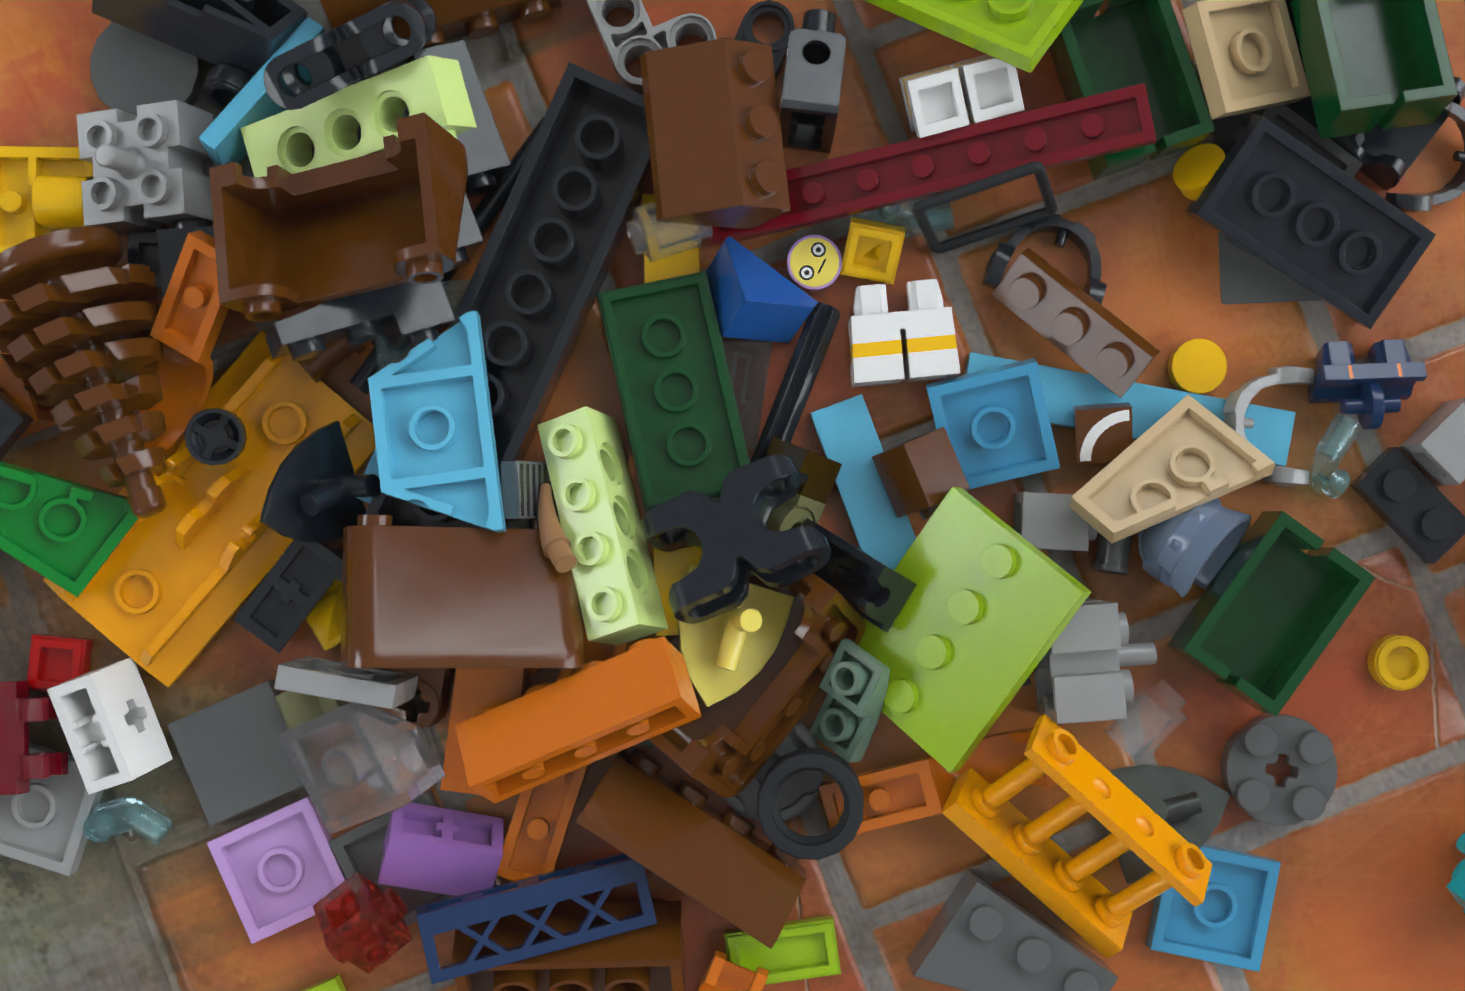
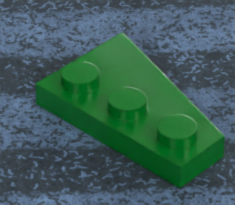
M0 461V549L78 598L138 519L133 515L127 498Z

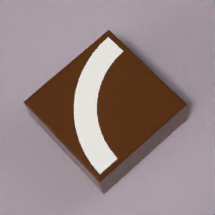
M1129 402L1073 406L1074 453L1077 464L1111 462L1133 443L1132 406Z

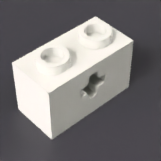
M131 658L90 671L47 689L88 795L132 781L173 759L136 663Z

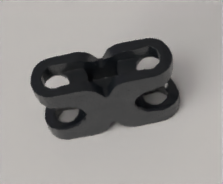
M392 0L275 57L267 64L264 71V85L267 94L282 108L289 110L301 109L340 91L360 79L371 76L414 55L432 40L436 34L437 17L434 9L426 0ZM394 15L404 18L410 25L411 36L409 39L399 37L394 31L392 25ZM299 64L304 65L310 71L311 83L306 82L299 75ZM281 75L283 76L285 83L292 92H289L283 86Z
M780 454L771 455L735 469L723 480L720 501L714 503L702 492L687 491L655 506L644 515L641 526L645 538L658 550L672 552L691 546L702 548L703 555L697 568L675 582L670 589L669 602L674 617L677 620L688 624L700 623L741 606L748 597L750 577L752 575H756L769 587L782 588L817 572L828 563L831 556V548L827 538L816 528L804 525L780 532L767 529L766 524L772 511L794 497L799 489V472L792 459Z

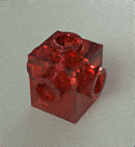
M358 871L313 905L324 937V943L331 955L340 963L344 964L349 961L367 974L385 963L392 955L413 940L404 919L408 914V909L402 898L390 887L384 890Z

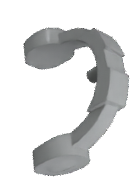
M1297 366L1268 368L1267 375L1250 379L1236 391L1230 392L1222 412L1224 413V423L1247 440L1244 428H1253L1254 419L1245 418V413L1251 399L1259 390L1277 384H1314L1315 370ZM1275 465L1273 473L1262 478V483L1275 484L1281 487L1309 485L1310 471Z

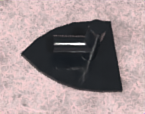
M333 421L315 430L298 442L282 461L268 488L259 522L284 537L305 543L332 542L343 538L344 527L357 526V515H365L366 509L363 500L356 497L377 496L381 490L380 480L374 474L355 475L339 421Z

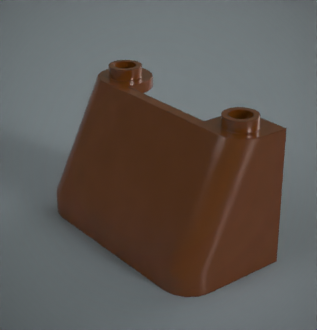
M423 112L396 119L398 137L394 134L383 137L384 151L295 174H291L278 165L267 167V176L263 177L243 176L242 166L237 162L209 168L219 303L237 312L244 313L245 319L249 321L268 322L279 319L282 316L281 312L406 282L423 285L441 281L444 278V273L453 269L456 260L468 176L467 153L464 144Z
M372 514L357 515V526H346L343 528L340 666L345 668H584L582 616L572 570L560 573L556 571L551 560L545 557L539 536L538 518L530 519V529L506 528V532L500 533L485 528L392 526L393 516Z
M814 573L782 588L769 587L756 575H752L750 577L751 584L794 597L789 618L777 649L762 670L738 692L709 707L705 706L693 686L702 717L648 739L690 776L722 797L730 798L744 790L823 691L819 686L841 640L850 639L858 645L864 635L866 624L861 615L838 590ZM675 636L670 643L681 653L679 636Z

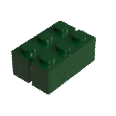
M1084 0L1049 47L1066 101L1141 83L1146 85L1157 139L1156 143L1088 159L1087 161L1094 180L1141 165L1148 157L1152 161L1196 146L1215 131L1170 0ZM1099 10L1100 15L1093 17Z
M1290 0L1320 139L1371 132L1379 121L1382 130L1430 124L1436 120L1458 95L1435 0Z
M1262 511L1167 646L1206 674L1218 677L1217 682L1256 710L1277 717L1376 577L1337 549L1321 547L1324 543L1323 539L1284 511ZM1300 549H1302V550H1309V551H1308V553L1306 554V553H1304L1303 551H1301Z

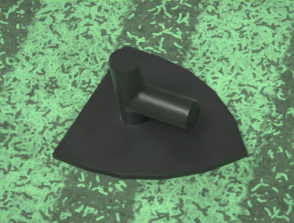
M1138 765L1110 771L1185 840L1196 845L1199 849L1220 823L1231 795L1201 776L1174 767ZM1131 850L1118 857L1126 884L1133 883L1153 871L1151 867Z

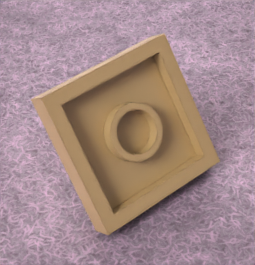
M1205 0L1195 2L1182 10L1195 57L1192 65L1200 88L1204 90L1212 120L1295 103L1311 96L1285 0Z

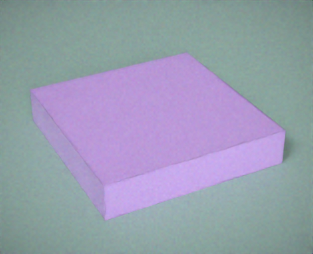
M313 794L207 842L252 944L350 900L355 896L329 844V841L333 838Z

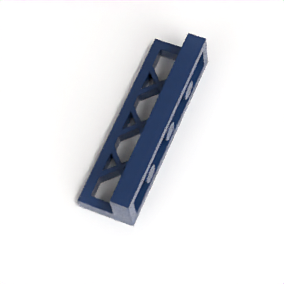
M624 853L416 907V916L431 984L657 924L645 867ZM635 882L641 913L618 919L601 909L612 888ZM599 892L593 903L581 897ZM572 899L588 909L578 929L571 932L561 933L545 923L557 902ZM544 906L538 918L526 912L527 910ZM516 914L533 925L521 945L507 949L488 938L501 917ZM596 914L608 921L590 926ZM488 921L481 933L470 927V925ZM458 929L477 940L465 960L440 967L433 935ZM540 929L552 936L534 941ZM483 945L495 951L476 957Z

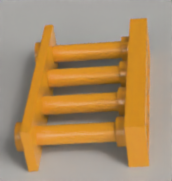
M1045 713L1036 720L1023 753L1027 759L992 784L985 781L972 768L968 769L956 778L943 808L942 814L1106 959L1122 951L1132 911L1173 887L1194 907L1204 902L1212 863L1205 857L1203 852L1196 845L1185 840L1079 745L1076 738L1070 732L1059 727ZM1046 774L1070 796L1031 821L1008 800ZM1089 812L1111 834L1073 858L1050 837ZM1129 850L1133 851L1153 869L1152 872L1116 894L1111 893L1091 875Z

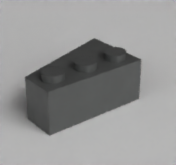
M970 869L966 871L907 959L914 976L965 991H1110L1118 980L1116 974L1105 961Z

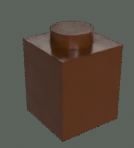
M944 427L910 439L872 456L897 518L919 511L922 520L928 519L933 515L952 487H961L964 490L970 488Z

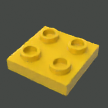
M0 146V253L31 238L54 231L84 226L81 181L93 179V165L91 162L79 158V147Z

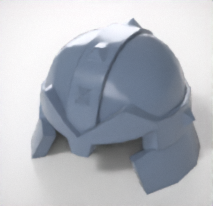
M1217 498L1144 529L1137 535L1139 551L1143 560L1142 569L1172 589L1174 588L1183 598L1189 592L1193 582L1206 589L1242 541L1252 516L1225 508L1221 505L1220 499Z

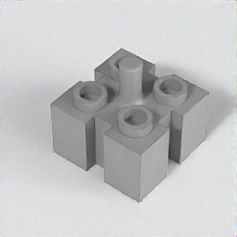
M179 100L137 105V116L119 109L77 114L79 158L91 162L93 165V179L81 181L84 226L106 227L116 231L118 235L125 236L128 235L129 231L156 232L161 230V223L173 226V221L180 219H204L208 221V225L213 224L210 177L205 176L204 159H210L199 140V136L213 122V114Z
M1096 598L1086 599L1034 669L1037 712L1041 715L1045 713L1056 724L1127 719L1126 704L1133 703L1134 686L1130 670H1120V667L1155 664L1157 661L1155 644L1153 642L1129 644L1128 620L1124 612H1118V603Z

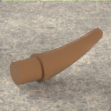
M544 483L540 486L538 499V529L541 546L545 557L551 560L556 571L564 573L575 567L577 558L570 548V540L559 523L553 501L552 487L550 484Z

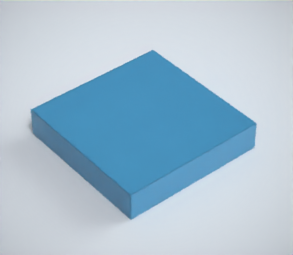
M1035 358L925 384L936 429L945 428L969 484V489L1060 468Z
M1203 844L1200 850L1212 863L1204 902L1194 907L1173 887L1155 897L1146 945L1151 950L1259 972L1281 863L1273 858Z

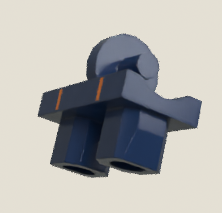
M1389 339L1374 343L1368 350L1370 363L1355 364L1352 344L1347 341L1324 343L1317 353V375L1314 378V384H1310L1307 388L1309 402H1340V411L1343 415L1357 414L1359 424L1363 429H1378L1383 422L1384 413H1398L1401 409V400H1408L1410 398L1415 382L1426 379L1424 361L1411 362L1403 339Z

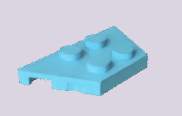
M470 311L459 317L461 321L439 335L438 339L434 341L430 338L426 339L411 349L404 360L398 363H390L368 378L381 493L500 533L506 532L481 320L477 311Z

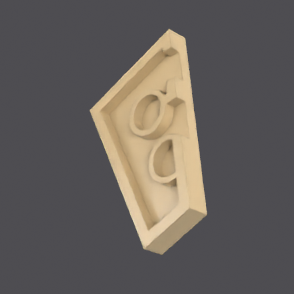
M1188 394L1071 497L1070 508L1110 543H1114L1271 475L1275 462Z

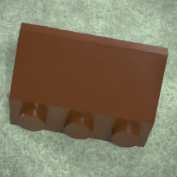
M721 38L648 51L640 55L657 222L753 229L791 210L772 46Z

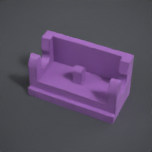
M394 800L382 852L384 854L377 884L453 896L493 887L503 856L504 818Z

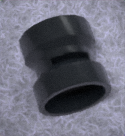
M217 408L203 410L194 415L187 424L184 435L186 447L191 455L201 463L212 466L226 464L239 457L245 449L248 438L246 427L240 417L231 411Z

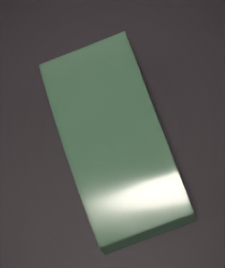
M842 639L819 686L828 694L809 732L848 763L861 761L870 743L883 708L884 698L886 697L890 668L850 639Z

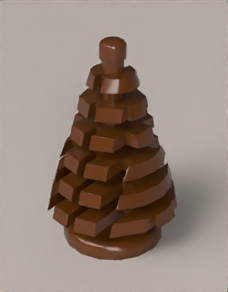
M83 226L54 231L28 239L0 253V299H2L0 302V353L9 354H0L2 361L16 378L29 380L32 386L22 387L39 405L56 406L50 413L54 417L53 420L64 433L84 432L73 442L82 459L99 460L113 458L114 463L104 464L97 472L109 487H126L129 495L126 498L135 517L149 518L159 514L165 509L167 502L161 487L156 485L152 473H159L165 468V450L163 447L144 449L143 446L145 442L156 440L166 431L165 419L161 411L153 410L140 413L138 411L149 410L163 400L159 375L152 374L159 369L158 361H162L163 353L161 342L150 336L159 311L158 305L148 302V300L157 301L155 272L150 271V266L142 264H127L122 268L115 267L121 260L123 251L116 231L106 227ZM92 428L96 429V432H86Z

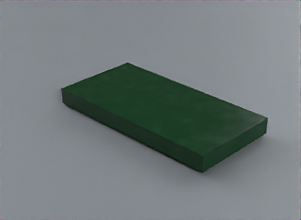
M706 271L597 293V302L645 513L655 506L687 491L702 492L710 499L720 497L723 480L730 472L749 464L750 459Z

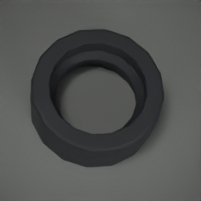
M801 748L784 754L768 769L758 791L757 816L764 834L778 850L797 859L820 860L839 853L855 838L863 820V790L856 772L843 758L825 749ZM805 770L820 771L830 776L840 786L844 797V811L839 822L829 832L818 836H803L792 831L782 821L778 810V794L783 783L792 775Z

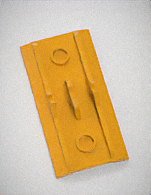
M263 330L212 386L201 411L215 408L233 412L241 418L246 427L248 438L245 449L239 457L222 465L212 466L201 463L191 455L186 447L184 438L175 453L165 461L166 467L160 476L153 475L156 485L161 487L167 502L165 509L155 516L137 519L78 598L46 577L43 579L63 601L145 671L168 688L175 684L253 594L294 540L278 534L259 521L268 488L280 464L295 445L315 430L333 421H339L355 475L370 459L376 448L373 423L322 380L316 383L299 362H293L291 355L273 359L265 339L267 333ZM124 487L118 495L128 497L129 495L126 487Z

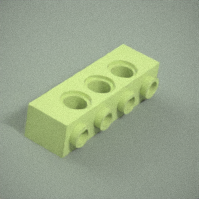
M428 55L345 87L301 109L286 110L240 128L254 177L267 176V167L278 165L291 174L384 151L383 137L393 134L398 137L396 119L404 118L406 106L409 109V116L424 112L455 138H457L458 134L477 128L459 61ZM359 125L361 127L360 141H358L357 138V130ZM313 144H314V148H315L314 157L312 156V146H313Z
M585 406L537 425L560 524L565 535L570 540V548L577 558V564L571 570L588 641L621 645L668 629L647 541L641 526L642 520L616 418Z

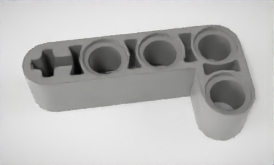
M584 0L620 84L644 95L642 78L634 77L627 72L631 61L648 51L676 47L686 36H699L704 41L717 39L714 26L701 14H683L653 27L642 0ZM615 8H627L634 13L631 22L622 27L611 26L605 21L609 12Z

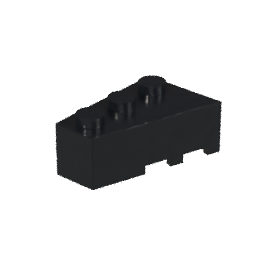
M93 0L92 13L214 65L225 64L237 67L252 77L306 19L308 13L292 0Z

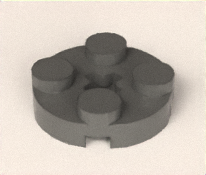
M1279 713L1277 717L1270 714H1262L1251 719L1253 722L1245 725L1240 732L1235 731L1228 739L1222 753L1221 777L1227 792L1232 795L1234 802L1239 808L1252 818L1274 826L1296 825L1304 820H1314L1320 817L1334 791L1337 780V762L1331 740L1309 722ZM1285 754L1286 763L1292 766L1291 774L1284 777L1282 783L1275 784L1274 776L1266 773L1267 763H1276L1278 755Z

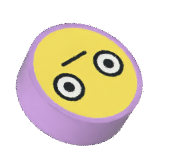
M809 235L799 239L791 247L787 257V272L791 281L800 289L808 292H820L832 286L842 268V257L838 247L830 239L821 235Z

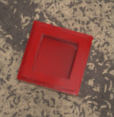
M41 633L32 634L27 672L29 690L48 692L47 689L90 672L93 639Z

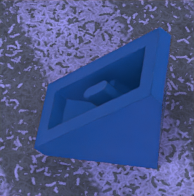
M730 236L724 241L706 270L722 337L790 343L818 303Z

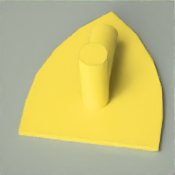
M690 565L688 574L697 567ZM749 583L748 597L741 606L734 610L695 624H688L678 620L680 651L684 656L691 682L706 707L738 692L762 670L777 649L789 618L794 597Z

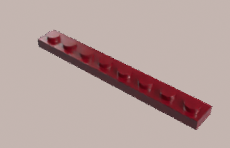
M1141 83L922 138H915L786 170L791 210L753 229L708 226L711 245L715 247L722 246L729 236L740 242L935 196L1034 161L1041 162L1045 169L1155 144L1157 139L1146 85Z

